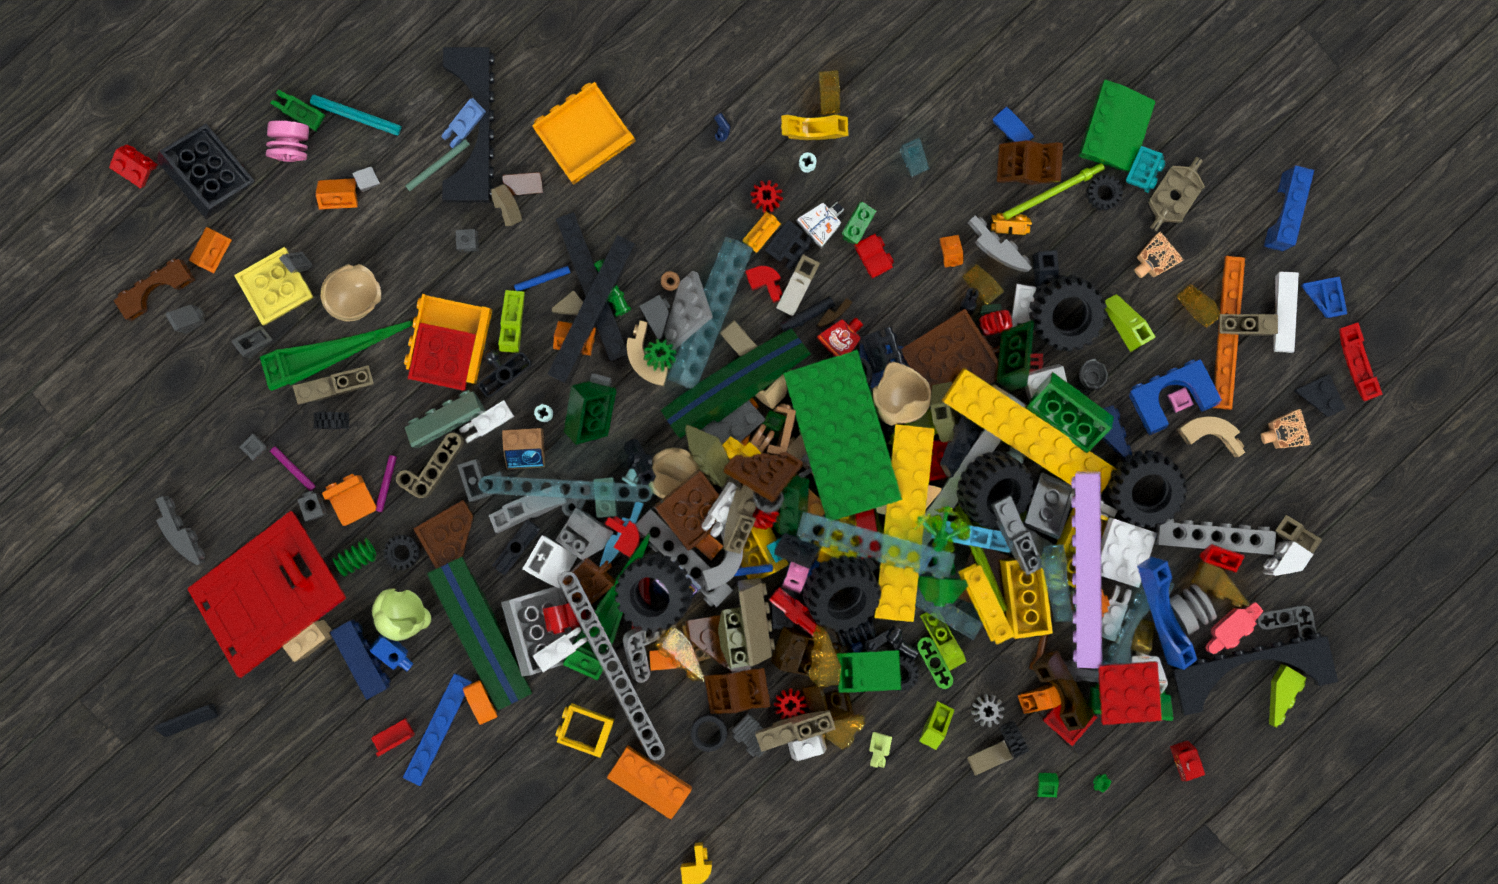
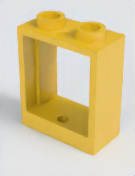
M571 703L569 708L565 707L562 718L565 719L563 726L559 725L555 734L558 737L557 742L600 758L615 719ZM574 711L605 722L596 748L565 737Z

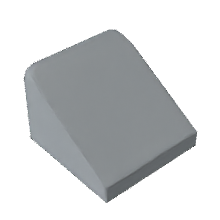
M372 167L352 173L362 192L380 184Z

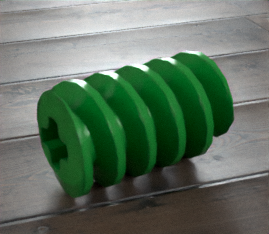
M367 538L364 539L365 545L358 542V549L352 545L351 553L345 549V556L337 553L338 560L333 557L336 568L344 577L348 576V571L351 573L355 572V567L360 569L362 564L368 565V559L371 562L375 561L376 551Z

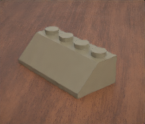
M761 578L738 581L750 666H754L772 657L771 650H775L773 638L769 639V632H772L771 620L766 618V614L770 612L768 602H764L763 595H767L766 584H761Z

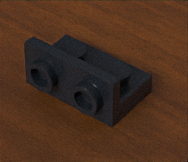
M784 533L774 551V555L810 569L814 561L819 557L820 547L811 542L798 539L794 535Z

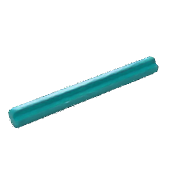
M312 95L310 99V104L388 133L399 135L401 131V126L320 96Z

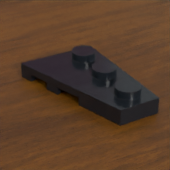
M960 412L961 419L959 424H955L953 428V440L948 442L940 462L945 475L952 478L957 470H959L961 463L969 454L971 447L980 434L975 423Z

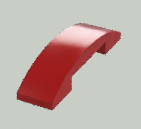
M1356 322L1340 328L1339 334L1345 360L1362 400L1367 401L1383 395L1377 377L1373 376L1362 343L1364 338L1359 323Z

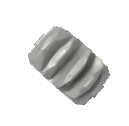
M984 694L983 701L980 697H977L976 699L979 704L972 703V706L977 708V710L971 711V714L977 715L974 720L976 722L981 720V726H984L986 721L988 727H992V721L995 724H999L996 718H1003V715L999 712L1004 711V707L999 706L1001 700L995 701L994 695L988 699L987 694ZM988 706H990L992 712L991 714L988 713V715H986L983 709L985 707L988 708Z

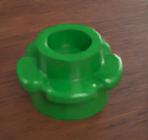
M1106 774L1096 776L1093 781L1094 789L1105 792L1109 788L1111 780Z

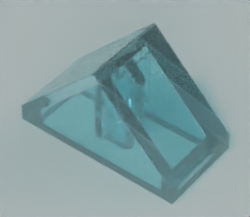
M920 138L901 146L899 151L912 177L929 169Z

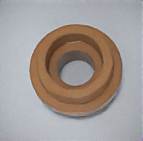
M669 271L662 275L661 285L664 289L672 291L678 288L680 278L675 272ZM673 278L674 283L669 285L667 279Z

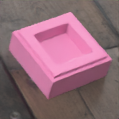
M1186 387L1167 395L1175 413L1194 405Z

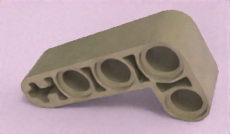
M457 433L447 434L420 476L412 471H400L396 476L397 484L417 498L429 497L464 445L463 437ZM457 437L456 441L458 444L452 445L451 438ZM445 446L450 448V450H453V453L447 449H444ZM443 452L448 455V460L445 463L439 460V456ZM432 468L437 471V476L434 479L429 477V470ZM404 474H408L411 478L408 484H404L402 481ZM421 484L427 488L424 495H420L418 492V487Z

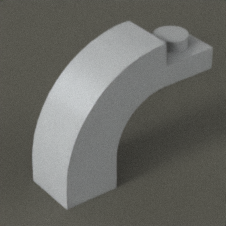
M726 524L725 526L723 525V529L720 532L723 544ZM725 550L724 559L719 566L701 572L706 591L724 585L736 574L742 561L743 550L741 554Z

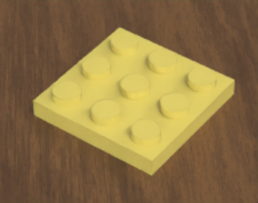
M285 247L234 275L263 326L314 298L301 273H290L279 259L283 254L289 253Z

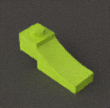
M505 290L499 337V350L502 352L519 353L525 292Z

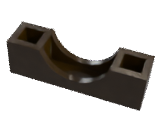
M1054 651L1042 654L1033 664L1032 668L1041 683L1049 682L1057 689L1061 699L1060 717L1067 730L1084 729L1094 716L1059 652Z

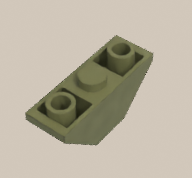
M952 382L932 385L930 406L933 424L942 442L953 440L954 425L959 424L957 411L942 401L952 386Z
M741 607L722 610L718 633L724 657L730 668L748 666L749 659Z

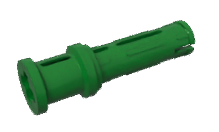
M605 259L599 260L596 263H594V266L596 267L598 273ZM616 285L608 300L613 304L616 317H619L632 309L628 307L624 299V293Z

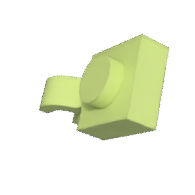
M873 732L869 751L873 752L870 766L876 768L878 766L885 767L886 759L884 756H889L891 736Z

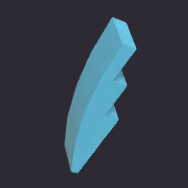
M635 502L631 518H622L625 521L624 526H627L630 520L635 524L637 523L644 503ZM618 532L617 535L612 534L606 543L600 566L605 561L611 563L620 552L614 548V545L621 533Z
M935 519L937 529L941 530L943 520ZM946 522L945 531L948 534L962 525L970 527L969 530L950 538L949 542L1011 553L1001 531Z

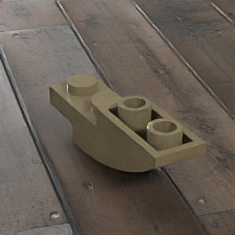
M368 365L294 385L293 389L297 404L300 405L348 393L373 385L374 383Z
M743 485L742 489H736L729 509L724 534V549L741 554L756 520L752 516L756 508L753 490Z
M830 710L803 714L775 722L773 726L756 731L755 735L761 752L795 740L800 742L835 730L836 728Z

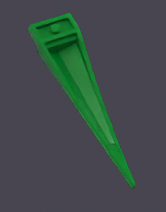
M407 321L368 333L311 345L279 349L260 357L268 388L273 391L288 384L293 385L412 326L413 323L412 321Z
M649 533L642 540L616 578L614 586L608 590L594 610L611 645L613 644L623 614L617 608L620 603L615 601V596L618 594V592H615V586L619 583L618 578L634 560L643 557L650 538ZM598 627L590 628V636L597 635ZM583 630L577 635L572 645L586 637ZM588 641L563 661L564 666L595 680L599 679L603 671ZM601 644L598 647V652L604 653L607 650V645Z

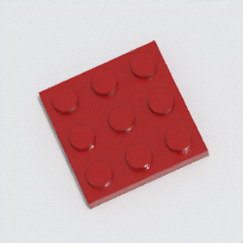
M419 323L408 379L465 391L476 334Z
M1157 661L1098 665L1101 722L1103 725L1162 721Z

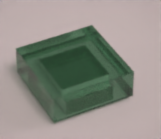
M1001 304L982 305L980 307V315L1001 311Z

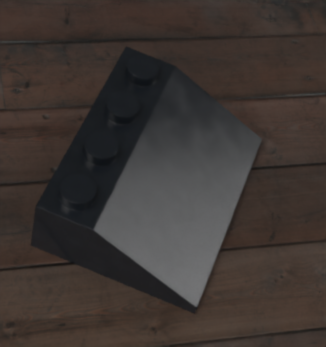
M207 124L202 125L161 149L158 154L157 162L205 219L221 211L255 182Z

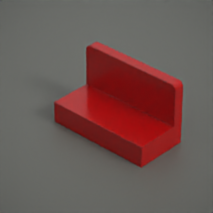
M405 718L373 736L371 739L378 750L376 753L377 757L412 738L415 734Z

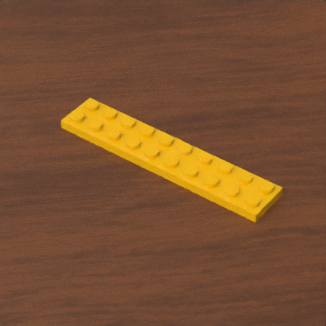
M964 368L942 399L944 403L1071 486L1072 477H1075L1076 472H1101L1102 493L1112 478V471L1117 470L1092 452L1086 453L1072 443L1068 436Z
M895 424L891 462L903 500L886 505L878 579L881 598L879 599L878 608H875V618L914 622L924 525L917 517L920 516L925 521L934 428Z

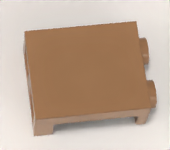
M779 404V407L773 408L774 412L782 413L783 416H786V421L778 438L777 446L768 444L764 450L765 453L779 455L780 452H787L796 411L792 410V406Z

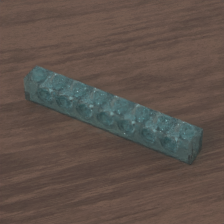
M725 237L704 288L713 317L681 344L676 361L667 378L668 380L690 389L699 383L753 248L738 240Z
M805 511L802 513L797 531L800 540L806 542L816 540L819 541L818 545L830 548V545L838 547L837 550L846 553L852 550L857 552V556L868 558V555L876 557L875 561L887 563L888 560L895 562L894 566L903 569L906 566L913 567L914 572L924 574L925 571L931 572L933 577L944 579V576L949 577L955 554L945 550L936 552L934 547ZM821 525L824 528L823 534L815 535L812 531L813 527ZM839 530L843 533V537L841 540L836 541L831 537L832 533ZM853 536H860L862 542L860 545L854 546L850 542ZM878 541L881 544L880 549L872 551L869 548L870 543ZM890 547H898L899 554L897 556H890L888 553ZM912 551L918 553V559L914 562L909 561L907 558L908 554ZM929 557L937 558V564L934 567H929L926 564Z

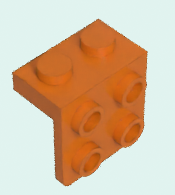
M348 475L343 478L344 482L338 485L336 482L325 487L326 491L322 492L325 500H330L343 526H347L376 510V504L360 475Z

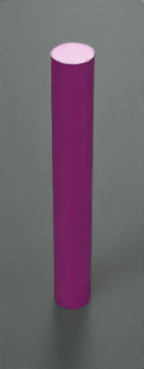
M276 446L270 450L309 491H313L316 488Z
M389 455L375 511L383 512L397 456Z

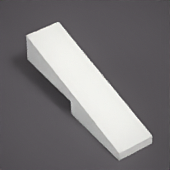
M1279 272L1275 276L1276 313L1274 315H1278V334L1274 335V352H1294L1299 273Z

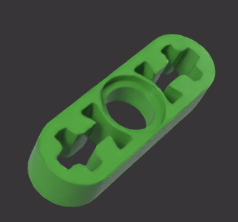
M929 637L920 638L917 642V649L934 681L942 689L951 687L953 677L934 641ZM922 642H930L931 645L929 646V649L931 652L935 650L936 654H931L927 658H925V655H928V652L925 649H921V647L923 646ZM934 657L940 659V666L938 668L930 666V660ZM943 667L945 668V671H942L945 677L949 676L946 685L939 683L941 680L939 673L934 674V672L940 671Z

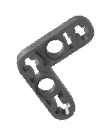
M1304 605L1265 611L1256 619L1257 626L1266 630L1295 625L1297 637L1305 639L1302 636V630L1306 627L1311 630V634L1317 633L1313 612L1310 607ZM1302 609L1303 611L1307 612V615L1304 616L1305 622L1310 623L1309 625H1300V622L1304 623L1303 617L1299 616V613L1302 612ZM1282 612H1287L1289 615V620L1285 623H1282L1279 619ZM1264 616L1266 618L1275 619V621L1267 622L1266 626L1265 624L1261 623V620L1264 619Z

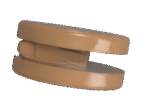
M764 424L758 427L749 440L761 454L775 434L773 430H770L766 436L762 435L766 428Z

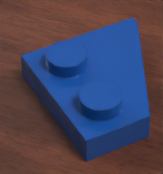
M1340 277L1301 284L1302 288L1326 318L1347 314Z

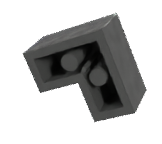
M478 459L457 465L469 502L509 490L504 473L497 472L484 477Z

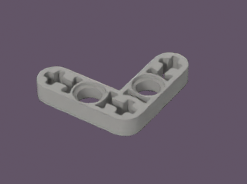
M676 624L667 630L661 629L659 632H653L649 637H646L647 631H642L641 626L628 631L624 635L623 644L630 675L637 682L643 683L650 676L644 646L671 634ZM640 652L639 659L633 661V656Z

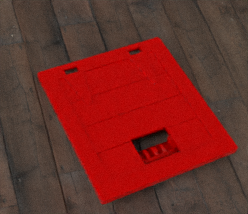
M292 511L288 512L188 588L191 597L235 674L240 678L346 599L344 592L296 514ZM300 553L312 573L308 578L302 575L292 558ZM282 565L288 573L289 577L291 578L292 582L296 586L294 589H292L291 585L289 584L288 580L286 579L285 575L280 569ZM206 601H208L210 605V608L207 611L205 610L202 604ZM231 647H234L237 652L233 657L228 650Z

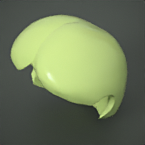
M393 588L386 589L377 596L372 607L374 624L381 635L394 641H401L416 635L420 630L430 625L431 614L423 607L421 599L415 593L409 590L396 592V589Z

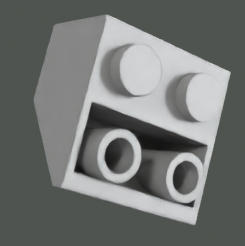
M575 508L556 541L578 558L584 560L603 549L612 536L613 531L589 513Z

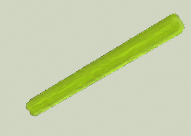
M960 506L955 507L954 510L960 524L973 526L969 516L962 511V508ZM969 545L976 563L981 565L1002 611H1007L1008 608L983 549Z

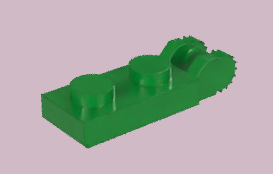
M278 90L276 94L288 101L285 106L274 100L270 104L296 121L308 125L310 129L316 132L326 115L294 96H289Z

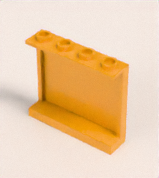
M595 82L584 85L581 88V92L567 97L564 104L554 106L550 110L551 113L545 117L543 115L538 117L534 121L535 124L532 125L573 185L636 142L634 136L628 131Z
M422 294V298H419L417 302L418 316H415L413 320L414 334L409 338L408 345L411 348L410 353L406 354L404 364L407 365L406 369L410 370L419 323L476 334L466 382L477 384L493 310L487 307H478Z

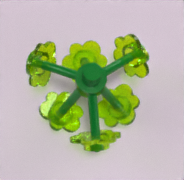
M942 506L941 509H935V511L944 514L943 520L939 514L930 516V513L927 516L923 514L921 517H917L918 520L915 522L917 526L914 530L918 529L921 525L924 526L928 533H932L935 536L932 544L935 555L948 558L950 552L954 551L951 538L958 536L961 540H968L971 531L966 522H963L962 519H956L950 524L953 532L948 534L945 531L948 515L957 516L958 513L953 512V508L949 506Z

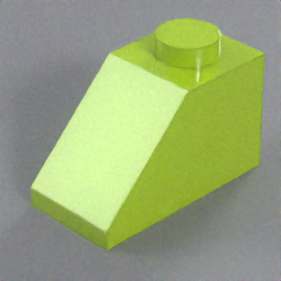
M937 701L923 728L919 742L936 750L946 736L954 709Z

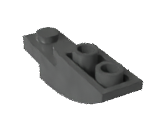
M1007 495L992 503L991 505L998 519L996 523L1024 573L1029 575L1044 567L1032 537L1025 530L1011 496Z
M161 496L155 499L163 516L156 521L166 539L182 556L196 565L206 563L204 560L205 553L196 542L198 538L195 531L191 530V528L182 529L183 522L175 513L174 501L168 496Z

